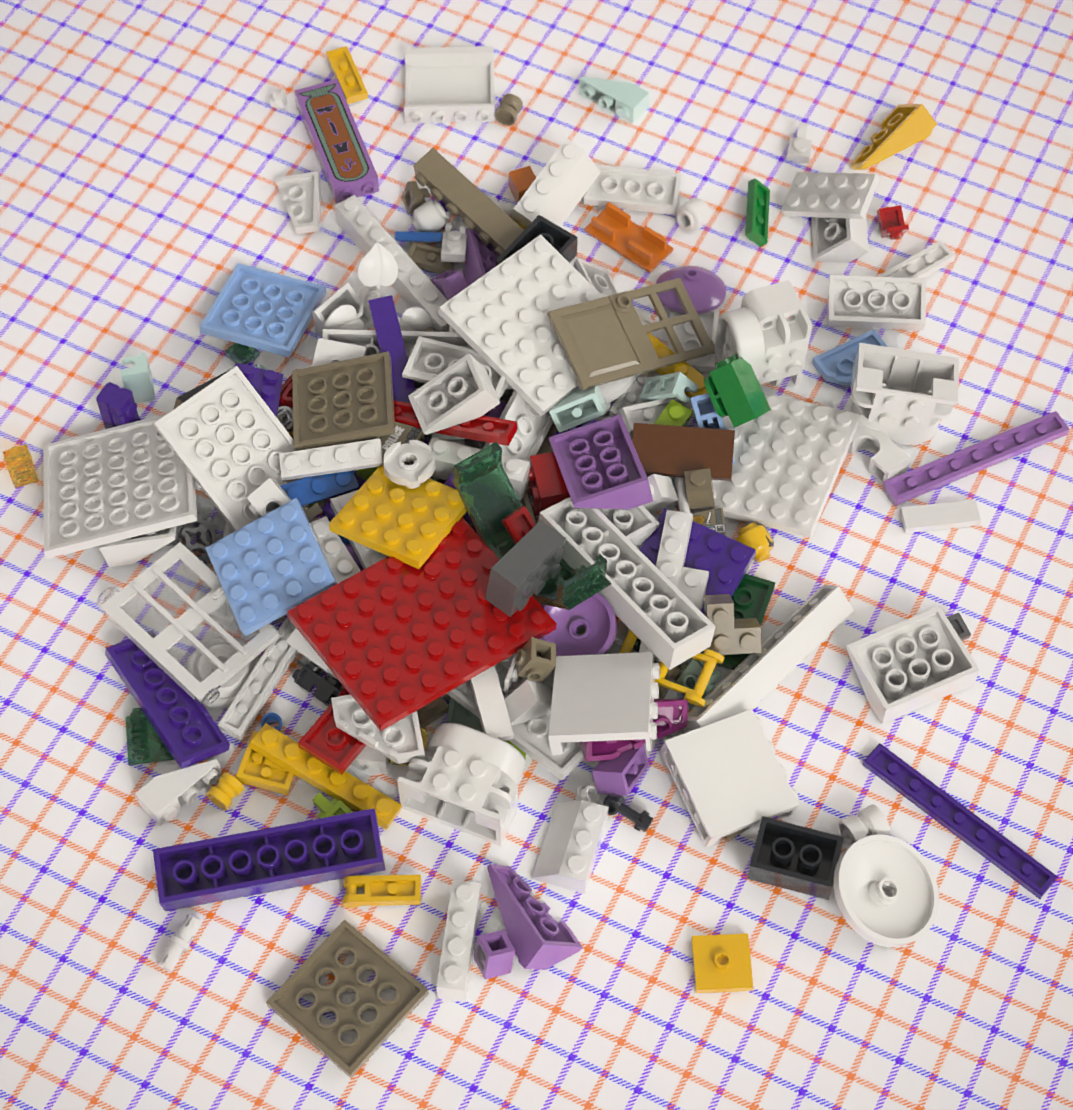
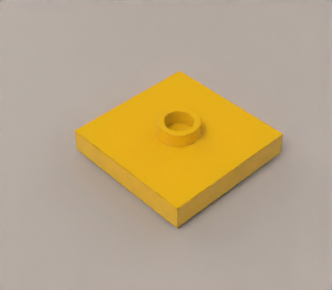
M748 933L691 937L696 994L753 991Z

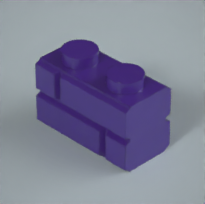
M111 382L106 383L96 397L105 429L140 421L141 418L139 417L132 391L123 387L120 388Z

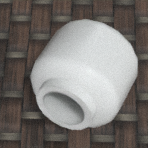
M693 197L678 207L676 213L677 222L683 229L694 232L706 225L711 219L710 207L703 199Z
M428 200L414 210L415 220L412 223L418 232H437L446 225L445 218L448 215L438 201Z

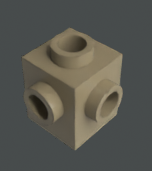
M531 637L524 647L516 653L517 676L542 683L549 674L553 673L556 667V644Z

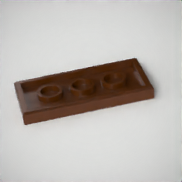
M634 423L632 442L646 475L657 474L685 478L684 471L710 468L712 480L731 481L735 430Z

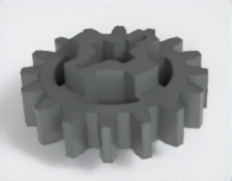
M200 512L197 515V521L187 523L199 524L197 528L185 527L184 525L187 524L177 526L175 540L166 546H172V548L178 544V536L188 550L203 553V555L196 557L207 565L210 563V558L205 548L217 542L222 537V534L215 533L219 525L215 524L212 526L210 524L212 517L204 520L202 519L203 513ZM206 531L209 533L210 543L206 540ZM196 535L198 543L192 545L190 537Z

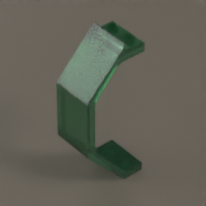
M494 442L454 465L453 483L480 538L500 560L516 545L501 520L521 507L522 504L503 468L502 447L497 442ZM600 554L596 556V563L588 568L583 564L580 566V569H573L562 558L560 562L562 568L554 579L549 578L542 591L538 595L533 594L532 597L539 604L570 610L612 584L605 577L607 560Z

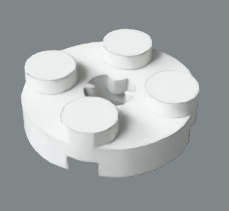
M409 440V443L401 444V441L394 443L384 454L385 476L392 482L406 486L409 489L418 488L420 483L428 480L434 473L435 458L433 451L427 444L421 441ZM405 461H414L412 465H405L404 463Z

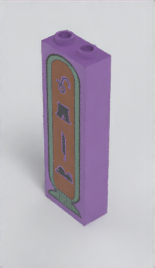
M338 79L294 90L297 109L335 203H340L353 195L358 198L379 192L377 172Z

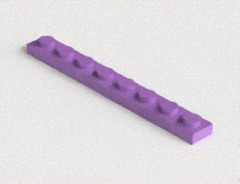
M1054 411L883 482L882 487L894 506H897L1066 436L1070 429L1059 413Z

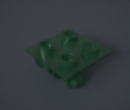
M133 708L132 713L126 717L128 766L175 760L141 708Z

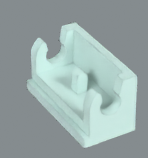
M146 352L122 359L123 365L134 364L133 368L120 370L124 388L132 391L135 403L156 400L154 381Z
M681 372L647 378L639 399L650 402L677 397L683 402H689L690 398L684 392H697L698 386Z

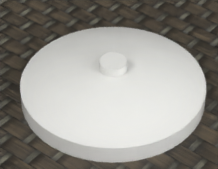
M877 834L858 840L840 856L833 880L835 898L843 917L859 935L877 945L900 947L920 939L930 930L938 914L939 890L931 867L914 847L899 838Z

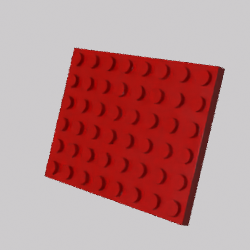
M463 517L454 524L449 534L444 537L420 569L405 564L395 557L388 556L287 611L289 620L380 731L515 654L524 647L531 637L540 639L556 630L557 623L533 596L529 598V602L522 611L517 610L511 617L485 599L491 568L500 559Z

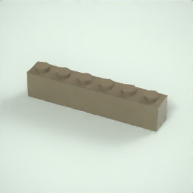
M430 149L413 165L415 180L422 187L426 185L437 201L442 200L445 202L450 213L454 216L458 214L462 218L463 224L469 230L474 229L484 244H490L495 248L494 251L498 256L524 231L522 227L436 149Z

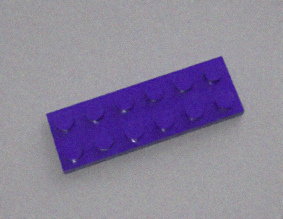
M153 631L148 633L152 638L156 637ZM129 639L106 647V657L181 769L229 751L230 743L202 702L197 699L194 700L134 642Z

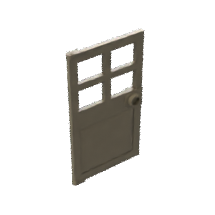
M680 278L548 311L547 313L582 391L594 386L715 354V344L713 340H710ZM674 290L686 314L668 318L657 294ZM648 296L660 321L642 325L632 300ZM690 322L702 347L684 351L673 326ZM664 329L676 354L658 358L647 333Z

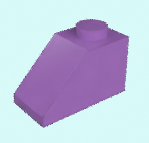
M644 744L638 749H631L620 754L619 757L613 760L598 762L592 770V778L596 784L598 794L628 796L649 767Z

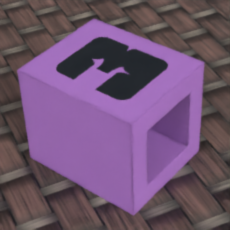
M505 930L479 935L477 938L474 960L484 980L511 973L515 949Z

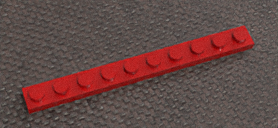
M290 382L280 397L281 406L293 408V386ZM394 400L395 421L422 429L411 403ZM481 416L433 433L509 446L518 430L517 421Z

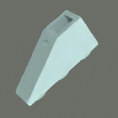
M583 76L579 78L580 95L632 124L649 108L650 92L632 82Z

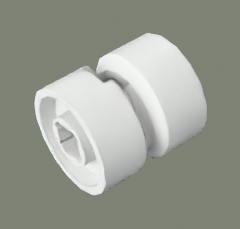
M874 804L858 811V817L851 815L838 823L839 832L844 837L847 847L870 835L890 836L891 834L885 815Z

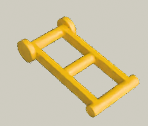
M630 629L619 653H631L638 637ZM705 649L703 654L698 653L691 657L705 663L693 690L665 680L668 668L660 661V679H655V682H658L660 686L684 694V699H687V702L698 707H704L706 701L702 699L703 693L716 663L722 664L724 657L708 649Z

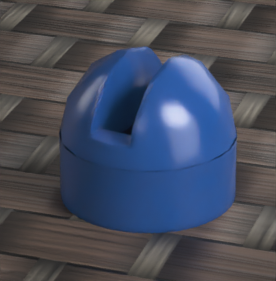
M270 712L261 719V728L265 723L268 725L279 723V726L273 728L281 731L283 723L278 714Z

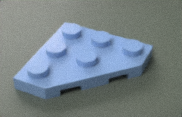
M873 329L814 357L812 364L825 381L851 386L852 369L859 343L888 346Z

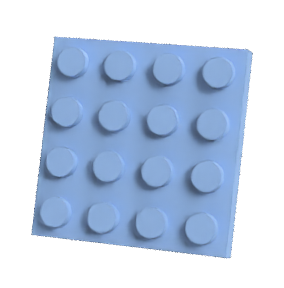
M238 263L200 324V333L290 358L313 318L312 312L321 304L326 295V286Z
M297 498L205 548L241 632L245 636L287 614L288 610L338 584Z

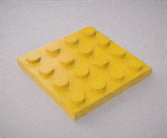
M383 465L376 469L329 523V531L420 569L444 537L449 534L454 524L472 506L473 496L430 478L420 483L418 488L409 489L406 486L392 482L386 477Z

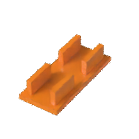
M610 202L606 204V208L597 217L593 216L591 222L584 228L585 232L648 273H651L674 250L673 247L667 244L668 239L646 225L643 228L631 221L629 214Z

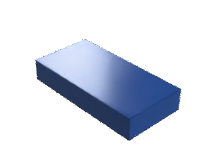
M395 231V240L442 243L443 233Z

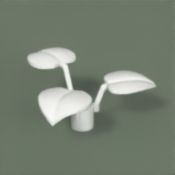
M375 242L359 262L357 275L360 281L366 285L359 291V299L361 300L358 304L359 312L357 313L350 304L341 305L332 311L325 321L323 329L364 330V323L359 318L363 315L364 307L370 309L368 300L381 298L377 291L380 289V285H392L398 275L397 263L384 246ZM420 307L407 308L402 313L401 318L398 317L401 331H424L429 327L433 328L430 315Z

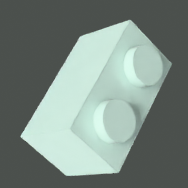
M598 386L583 391L577 389L552 407L549 413L560 433L604 415L606 402Z

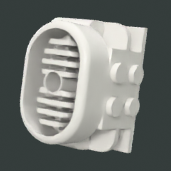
M790 280L750 290L743 296L741 308L723 312L719 316L715 337L717 363L737 354L738 359L742 357L751 364L759 384L770 382L772 386H778L781 384L782 378L791 377L795 386L800 384L813 324Z
M859 343L852 369L851 400L853 402L850 412L860 414V422L873 430L882 431L893 442L915 445L929 441L936 434L941 419L948 418L952 413L953 405L957 406L959 357Z
M445 723L438 726L427 749L424 750L426 759H411L406 778L399 776L397 780L402 809L502 847L518 812L517 786L526 769L525 758L509 743L472 728L455 723Z

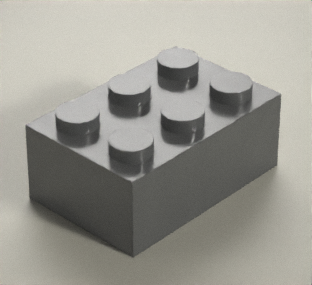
M540 521L491 568L485 599L509 617L517 610L522 611L529 602V598L533 594L538 595L544 588L546 581L549 578L554 579L562 568L560 562L565 554L564 545L566 538L543 521Z

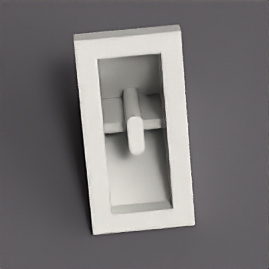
M526 680L507 696L504 701L511 726L550 714L553 694L552 687Z

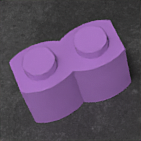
M460 269L445 271L430 279L447 300H450L468 287Z

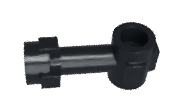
M607 795L603 801V806L608 807V815H615L617 813L623 815L635 823L634 829L639 832L640 830L646 832L654 819L649 816L650 813L646 810L639 813L627 806L622 795Z

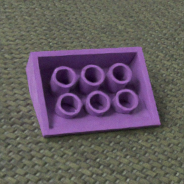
M621 414L549 437V442L574 508L632 509L653 502L648 478Z

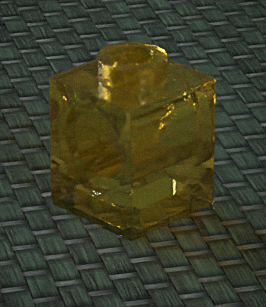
M27 444L14 446L11 449L2 451L14 488L39 481Z

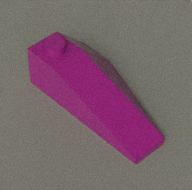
M654 699L658 706V719H653V723L656 722L658 739L687 727V699ZM646 740L579 742L584 760L591 762L613 760L628 750L642 747Z

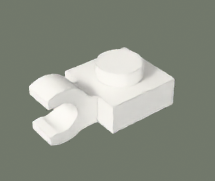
M799 122L797 138L790 137L787 161L809 163L813 140L806 139L808 123Z

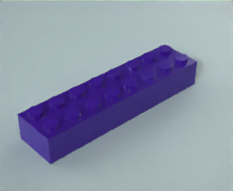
M375 808L153 849L159 904L165 912L338 880L346 876H359L386 871Z

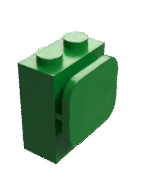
M737 354L716 363L717 369L709 372L710 375L704 378L705 388L717 414L721 418L729 416L734 428L756 419L771 410L751 364L742 357L738 359Z

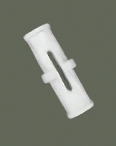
M187 915L176 934L171 935L169 938L170 943L156 964L172 973L184 952L189 951L191 947L189 944L203 925L202 922L191 915Z

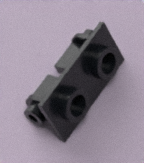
M298 661L297 663L302 668L295 670L292 674L294 683L309 693L316 685L317 689L313 696L324 703V705L329 706L332 703L331 698L337 697L342 691L340 688L342 684L330 675L328 678L321 675L322 669L313 662L309 661L308 664Z

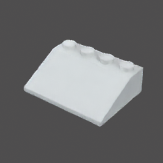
M940 606L846 645L866 698L881 724L975 684L980 671Z

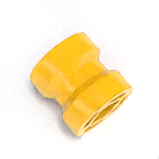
M224 772L218 779V784L212 786L206 795L213 804L227 811L233 804L232 800L234 797H239L245 789L234 776Z

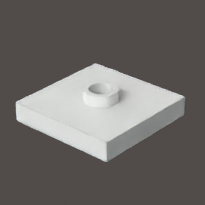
M318 338L311 367L366 356L367 348L365 346Z

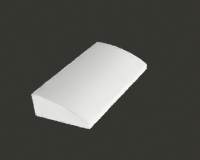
M848 275L829 276L827 327L924 330L926 325V279Z
M420 336L402 373L404 378L427 383L469 353L485 367L499 399L508 386L506 378L503 375L500 376L475 350Z

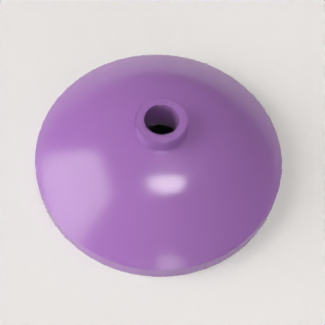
M687 265L672 268L661 274L655 283L658 284L680 278L698 314L717 309L726 298V285L723 280L714 272L699 266ZM674 290L657 294L663 306L672 311L686 314Z
M570 588L556 594L545 605L544 610L557 623L556 630L540 639L556 644V656L596 655L608 652L615 639L617 623L612 606L602 595L587 588ZM581 627L586 628V631L583 635H579L578 633Z

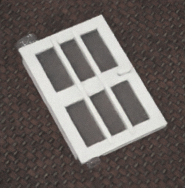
M181 542L120 591L114 586L108 587L99 595L96 601V605L109 617L113 624L200 704L204 701L208 704L215 702L220 695L218 689L280 637L279 631L270 623L245 636L241 632L218 576Z

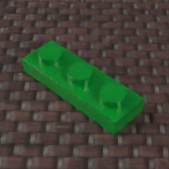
M756 178L748 181L745 236L759 247H762L768 243L770 189Z

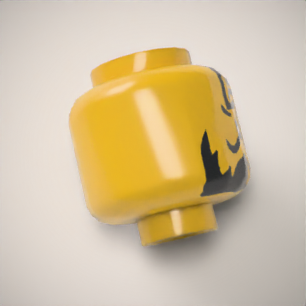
M751 523L739 530V536L736 541L756 550L753 560L759 563L771 556L770 551L774 547V541L765 526Z

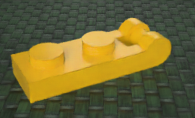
M421 875L346 876L343 879V887L346 889V895L343 896V906L346 908H357L359 906L421 905ZM365 888V894H357V889Z

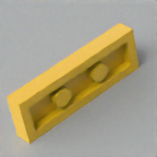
M344 46L327 51V60L335 78L338 79L347 103L351 104L368 99V91L348 47Z

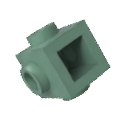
M695 659L690 664L686 663L677 674L679 678L675 683L693 690L705 663ZM715 668L702 699L715 688V682L722 675Z

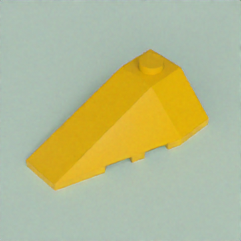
M898 104L881 122L880 126L882 129L880 132L873 133L870 137L872 143L860 151L850 167L852 170H865L927 139L938 124L923 104Z

